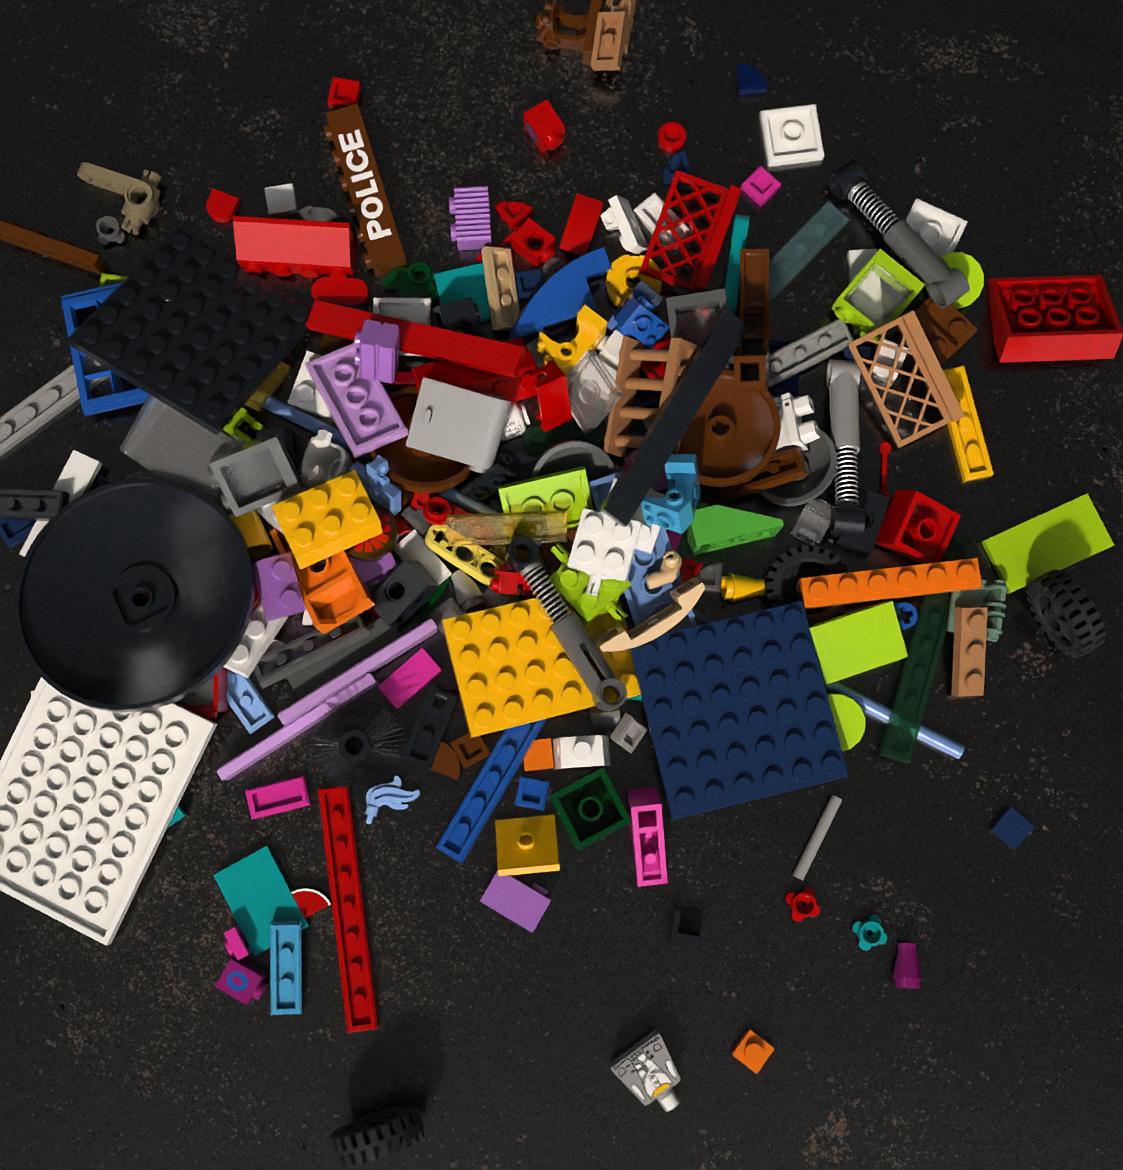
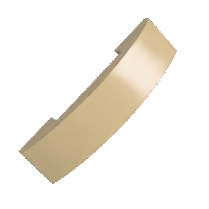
M695 577L691 578L669 592L674 603L628 632L617 624L593 639L595 644L602 652L620 651L637 647L661 636L679 623L694 607L705 589L703 582Z

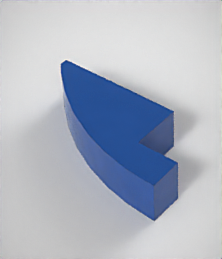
M605 247L589 252L570 262L548 279L521 310L509 333L510 339L576 320L577 313L584 305L596 311L587 280L603 276L611 270Z

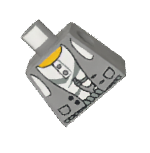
M657 1029L610 1062V1068L613 1073L645 1106L657 1098L665 1112H668L681 1102L672 1089L681 1079Z

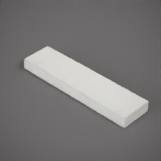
M73 450L53 490L68 492L70 494L69 504L89 491L102 463ZM48 521L35 522L19 553L20 555L25 557L32 542Z

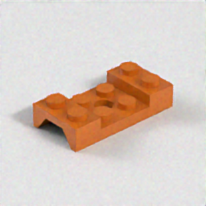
M277 529L270 531L280 555L290 553L304 605L315 628L321 633L326 634L375 605L346 550L323 559L326 560V566L320 572H314L315 563L300 570L285 536Z

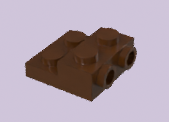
M931 297L914 311L940 366L978 331L952 304L942 309L935 304ZM897 328L895 334L898 337L895 340L900 344L902 334L899 328Z

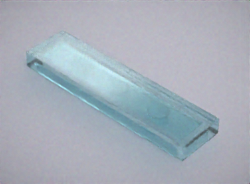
M829 201L770 260L771 300L848 223L849 218Z

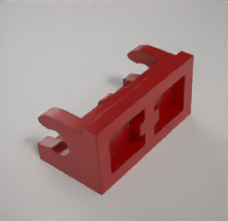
M552 360L530 373V380H535L541 376L545 377L534 383L540 410L537 412L536 417L537 420H541L540 426L544 432L572 420L567 378L565 373Z

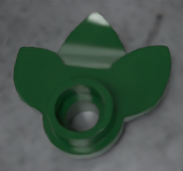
M415 262L408 268L397 267L390 271L382 282L383 287L396 291L395 298H431V308L437 300V290L433 284L434 271L425 262ZM423 273L426 276L423 280H417L415 278L416 275Z

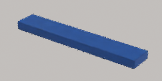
M547 719L505 729L437 844V849L459 863L465 861Z

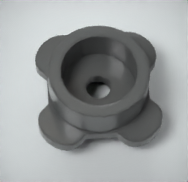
M105 216L97 220L96 229L99 233L97 240L101 245H107L109 242L115 241L122 243L125 240L126 235L121 228V224L124 221L122 217Z

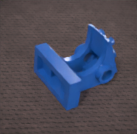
M640 279L608 319L607 328L612 332L617 330L623 336L630 338L634 336L648 348L653 349L670 328L668 324L653 313L663 300V297Z

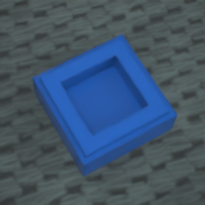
M520 775L515 805L544 811L550 781Z

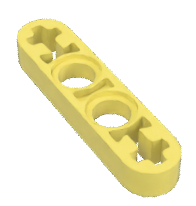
M446 524L432 525L426 533L425 544L432 552L489 588L491 578H496V574L493 576L485 575L481 565L490 563L495 569H499V564H507ZM441 533L444 537L438 543L434 539ZM453 540L456 543L451 548V551H449L447 548ZM457 548H467L471 553V559H460L456 553ZM518 584L517 595L499 594L509 600H516L522 596V584Z

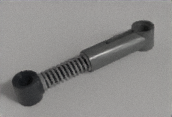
M851 160L828 176V185L833 194L840 200L850 199L851 202H854V205H857L860 212H863L867 219H870V222L876 226V229L883 233V241L925 284L930 297L936 305L942 309L947 308L969 292V282L964 274L956 268H950L906 220L899 221L896 214H892V210L889 211V207H886L885 203L882 204L883 200H879V197H876V193L870 190V187L867 186L866 173L859 163Z
M527 536L516 537L511 541L505 552L507 565L517 571L518 574L520 573L524 577V581H528L527 586H531L530 590H534L532 594L537 595L535 599H539L538 604H542L541 608H545L544 613H548V618L551 617L550 622L554 623L550 629L592 694L594 705L602 711H611L620 707L627 698L626 686L616 678L576 612L571 613V611H567L568 606L565 607V602L561 601L563 597L559 598L558 595L560 593L555 592L557 588L554 589L552 587L554 584H550L551 579L548 580V575L544 574L546 570L542 571L541 569L543 566L540 563L541 559L538 556L536 543ZM514 549H525L528 552L529 558L526 560L518 559L514 554ZM605 687H610L615 691L616 699L614 702H608L604 699L603 690Z

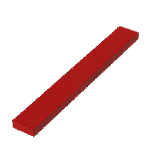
M315 300L305 325L312 331L351 340L355 339L357 330L362 331L363 323L367 319L378 321L381 325L384 323L398 325L399 351L517 378L526 353L522 346Z
M341 785V787L318 789L347 1033L378 1029L379 1022L349 786L342 787Z

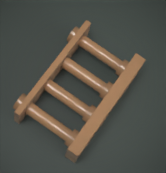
M623 336L608 426L604 437L603 451L605 453L625 458L626 447L637 448L644 437L628 436L631 418L655 420L695 356L697 345L682 338H671L668 350L644 349L642 342L628 336ZM641 361L667 362L664 379L639 378ZM636 390L662 391L659 408L634 407ZM681 439L672 454H679Z

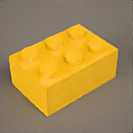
M355 470L271 506L300 570L383 533L380 519Z

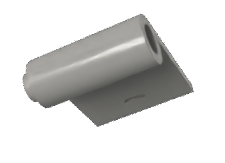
M423 377L406 446L468 464L470 470L484 473L487 469L494 466L511 400L497 394L479 393Z

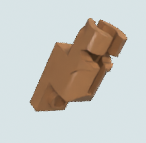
M606 0L604 12H598L591 67L594 71L621 69L622 55L628 54L636 0H621L620 2L617 0Z

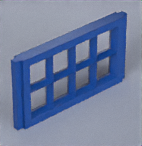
M123 282L61 296L68 337L78 328L75 310L94 305L98 308ZM70 346L81 407L85 416L154 401L153 396L138 387L118 391L115 373L109 369L87 374L84 360L86 355ZM110 376L113 393L92 398L88 380Z

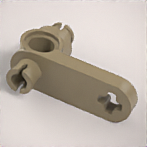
M81 163L77 172L81 179L92 185L124 195L125 203L121 213L125 216V219L121 224V228L130 233L133 230V234L138 235L141 225L149 224L151 217L155 216L160 209L159 197L161 192L157 189L161 177L152 171L149 175V170H143L141 180L90 163ZM147 196L144 202L137 203L141 197Z

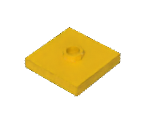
M555 814L495 820L499 876L560 870Z

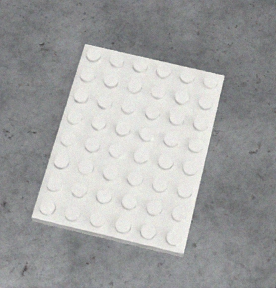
M41 677L0 760V890L106 946L111 944L217 723L175 702L156 709L140 712L121 713L91 708L61 694Z

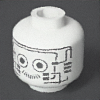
M516 401L510 404L501 438L502 441L523 435L526 432V426L530 422L523 403L518 404Z

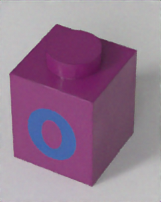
M233 957L228 962L215 987L248 1005L254 999L259 1000L265 992L268 984L264 981L269 973L244 959L237 961L236 957Z

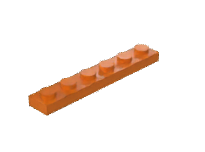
M978 558L799 579L804 609L973 590L982 587Z

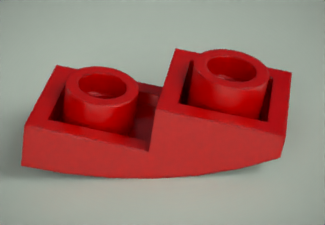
M578 193L576 194L559 249L580 256L587 254L604 202Z

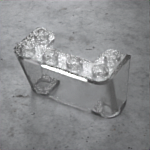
M149 394L119 450L161 479L189 486L205 494L224 509L220 496L223 493L219 483L214 484L207 468L210 467L209 463L212 456L246 442L235 434L228 437L220 431L218 435H215ZM252 455L223 466L235 492L257 464V460Z

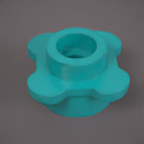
M871 915L868 920L863 922L856 921L852 925V930L859 939L858 946L862 950L868 951L871 946L883 945L887 941V935L880 925L881 919L878 916ZM868 930L872 931L871 936L867 935Z

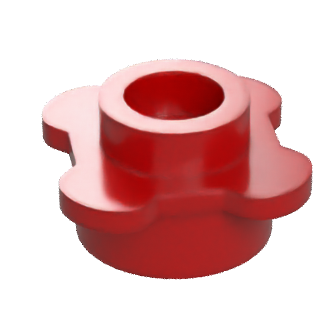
M804 887L801 892H789L786 895V902L790 904L792 909L791 917L793 920L800 922L804 917H815L820 913V907L816 903L814 898L815 892L812 888ZM802 901L805 902V907L800 906Z

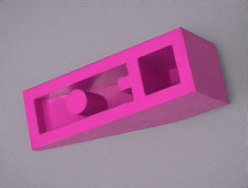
M657 787L627 790L628 811L632 821L630 822L637 885L641 887L666 884L668 881L662 804Z

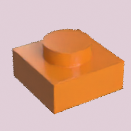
M748 1028L731 1051V1054L757 1074L775 1048Z

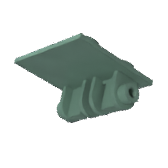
M981 579L982 587L979 589L952 592L947 631L954 632L955 607H988L986 640L997 642L999 635L1003 634L1001 630L1002 617H1005V613H1002L1001 609L1006 608V605L1002 604L1005 601L1006 591H1008L1006 581L994 580V582Z

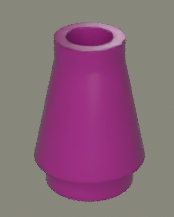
M898 943L892 976L897 988H920V981H923L915 943Z

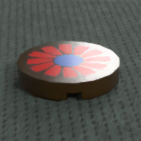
M374 503L372 505L380 519L383 533L345 549L350 556L362 562H375L383 559V556L392 552L399 539V526L393 514L384 506Z

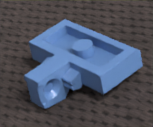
M378 455L377 458L367 463L366 466L357 461L349 467L350 472L356 471L372 502L384 506L393 516L401 511V491L395 484L389 483L390 479L386 476L389 470L386 459Z

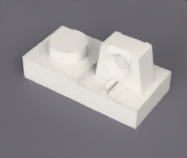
M618 195L608 200L611 207L600 215L606 230L614 231L619 229L621 232L620 242L625 250L642 255L647 251L648 246L629 201Z

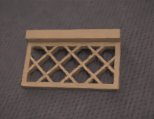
M914 310L847 344L897 448L965 416ZM896 325L902 334L899 347L883 343L887 330ZM881 334L879 341L871 339ZM865 341L877 344L872 361L861 358L856 346ZM905 342L909 350L903 349ZM881 346L897 351L892 367L876 362ZM901 352L912 355L915 361L911 373L896 369ZM864 362L871 364L868 371L865 367ZM874 366L890 370L885 387L873 383L871 375ZM917 369H919V371H920L922 377H921V376H918V375H915L916 372H917ZM894 372L910 377L904 393L889 389ZM914 378L924 381L927 386L924 399L908 395ZM876 388L883 390L881 397ZM887 392L903 396L897 413L887 410L884 405ZM930 394L935 403L928 401ZM907 398L922 402L917 419L902 415ZM926 405L937 407L942 419L932 424L921 421ZM889 414L896 416L894 423ZM900 418L915 422L912 434L903 439L900 438L896 430ZM920 424L926 426L925 428L918 431Z

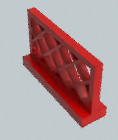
M676 170L639 273L692 292V294L705 292L741 188L731 185L730 189ZM678 180L690 184L693 193L681 197L676 188ZM708 192L720 195L719 202L710 207H707L702 197L703 194ZM697 198L702 210L690 215L684 202ZM679 205L684 218L672 222L667 211ZM705 215L710 223V227L698 232L693 220ZM665 220L667 225L662 227V224ZM688 223L694 235L681 240L675 227ZM670 230L676 242L663 247L658 239V235ZM697 240L701 252L689 257L684 244ZM656 245L658 250L653 252L654 246ZM679 247L685 260L672 265L666 252ZM661 255L666 265V268L659 271L647 267L649 260ZM698 260L696 266L694 267L692 262ZM688 265L692 273L690 282L679 279L675 269Z

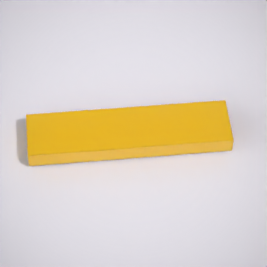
M962 365L944 369L943 372L965 415L947 424L962 480L967 482L990 477L994 473L965 367Z

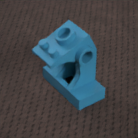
M671 454L665 464L669 491L664 497L644 498L641 503L646 524H655L665 530H672L682 534L694 521L696 506L701 503L702 498L696 454Z

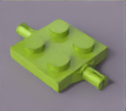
M560 542L556 544V547H552L550 551L562 563L548 580L551 579L550 584H554L552 587L554 589L557 588L556 592L560 593L559 596L563 597L562 599L586 625L598 615L607 611L618 624L622 623L628 615L616 603L619 597L631 587L632 583L628 579L627 582L615 579H602L598 596L586 594L590 576L584 571L567 566L570 554Z

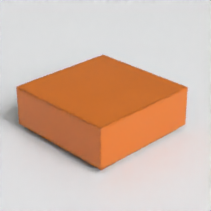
M551 738L534 740L523 759L525 772L554 768Z

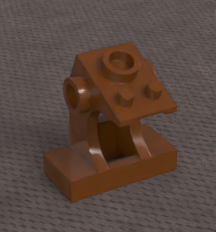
M551 0L550 3L545 2L543 12L539 11L535 20L534 27L537 29L536 40L543 43L549 49L564 48L583 51L582 64L591 65L598 12H602V0H591L589 12L580 16L566 14L565 8L557 5V0ZM561 28L577 30L576 36L562 34L560 30Z

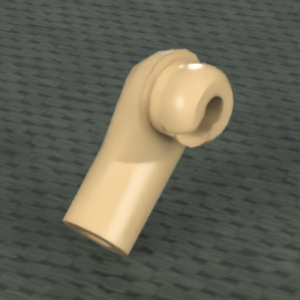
M673 550L667 551L663 556L660 570L645 575L649 589L676 580L682 566V558L678 552Z

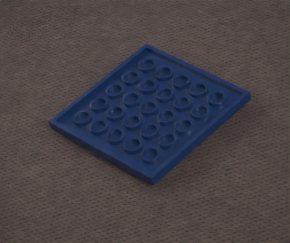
M803 601L665 633L654 640L629 649L672 820L849 777L812 635L809 630Z

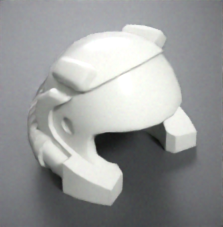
M319 430L318 436L310 439L304 456L301 459L299 472L302 484L305 487L314 488L350 472L349 467L353 465L351 453L343 447L330 442L332 433L326 430Z

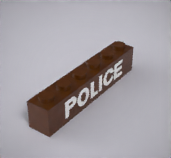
M358 103L326 112L328 124L323 125L328 142L334 141L336 149L331 150L336 167L342 166L344 174L339 175L343 191H349L352 200L347 201L351 217H357L359 221V226H355V231L359 243L365 242L367 251L362 253L367 269L373 268L376 277L388 274L397 267L408 268Z

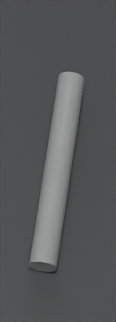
M831 795L792 874L794 877L802 881L804 880L842 799Z

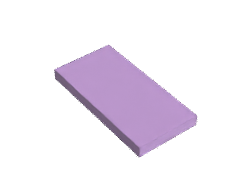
M354 343L309 361L305 363V366L353 456L357 458L407 436L408 429L382 383L377 378L375 380L361 378L360 366L355 365L357 348H354Z

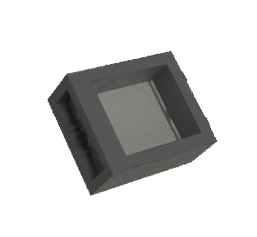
M725 288L666 298L671 338H682L697 345V352L722 310L728 309ZM734 353L723 370L729 369V365L734 364Z
M278 430L212 456L209 463L210 467L207 468L214 484L219 483L223 493L220 496L227 511L232 510L235 517L302 490L301 478Z

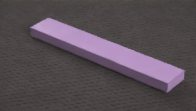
M428 619L285 708L277 716L282 724L286 726L365 674L373 673L437 633L438 627L432 619Z
M371 673L365 674L218 768L216 772L221 780L231 779L311 728L317 722H320L323 717L325 719L329 716L327 713L331 712L332 709L342 708L338 706H345L344 703H349V699L351 702V700L353 701L378 685L377 679Z

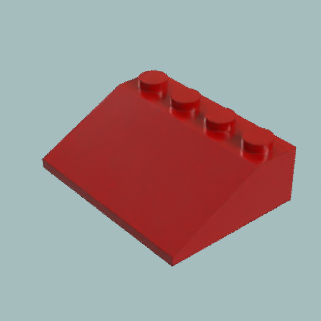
M1102 275L989 278L988 289L993 342L1000 363L1114 359L1123 337V329Z

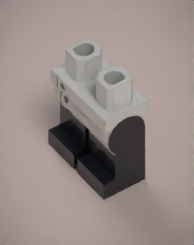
M790 393L773 398L780 416V437L775 453L797 446L802 451L808 450L807 443L820 438L819 428L814 420L802 423V416L812 414L815 411L812 399L809 395L794 398Z

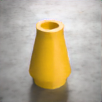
M732 573L728 576H723L721 579V597L723 600H729V602L764 596V592H766L764 590V579Z

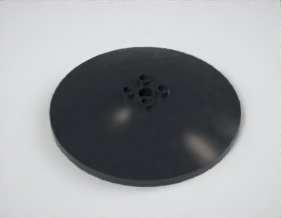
M136 478L109 483L81 495L58 512L57 517L54 515L32 542L23 559L15 587L14 619L17 635L28 661L36 672L50 686L68 698L85 706L110 712H140L156 709L178 701L198 690L211 680L234 654L245 634L253 610L255 598L254 566L247 543L237 525L216 502L205 494L181 483L164 479ZM143 593H149L148 603L141 607L137 606L136 600L138 596Z

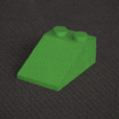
M708 503L697 504L694 521L685 530L691 556L776 536L784 526L783 519L721 505L709 506Z

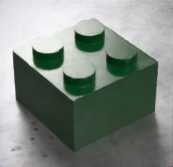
M598 767L547 794L571 844L576 850H580L632 822L604 767Z

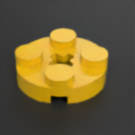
M623 255L610 265L611 270L607 272L605 288L609 299L617 307L620 306L633 289L628 287V278L633 280L636 278L642 279L660 294L662 281L639 273L645 256ZM650 259L647 267L659 271L660 269L657 264Z

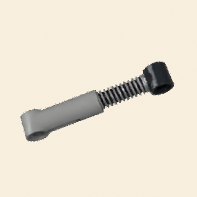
M830 359L827 366L826 382L830 394V435L838 455V467L834 476L836 503L832 506L830 514V532L832 535L862 536L865 529V509L859 505L857 500L859 492L857 491L858 481H856L858 479L856 476L858 474L856 471L858 469L856 467L858 464L856 462V455L860 451L858 386L861 372L855 360Z

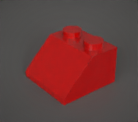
M896 490L883 519L876 544L896 555L921 564L941 562L961 515L917 490Z

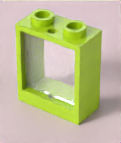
M879 249L837 298L831 309L835 311V315L839 320L844 323H850L857 329L858 334L863 336L898 318L925 284L883 250ZM881 334L871 339L879 341Z

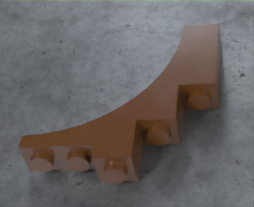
M769 248L740 250L739 319L749 329L739 343L736 356H734V388L738 392L769 391L768 364H770L771 338Z

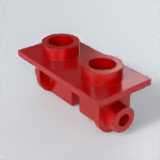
M499 564V569L489 568V571L496 573V578H491L490 590H495V593L517 595L518 584H522V596H537L532 594L534 590H530L531 586H527L528 581H524V577L511 569L507 564Z

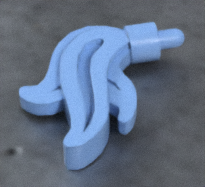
M395 776L394 781L391 783L379 784L375 788H370L366 794V823H372L373 816H377L378 809L382 805H387L395 810L408 808L407 804L403 805L401 802L414 801L420 796V791L410 792L401 790L402 781L399 776Z

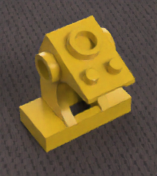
M584 305L577 313L575 335L577 336L571 342L557 343L540 332L539 343H537L538 348L536 350L539 355L545 354L543 356L545 365L548 361L552 360L567 376L576 372L594 350L598 351L597 347L606 335L608 322Z

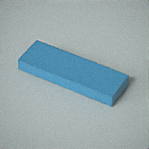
M302 920L270 922L271 1015L302 1014L303 1011Z

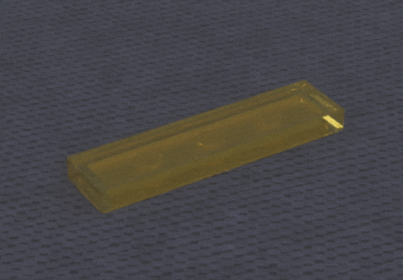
M566 511L447 515L448 546L510 544L513 539L519 536H527L535 543L567 542Z

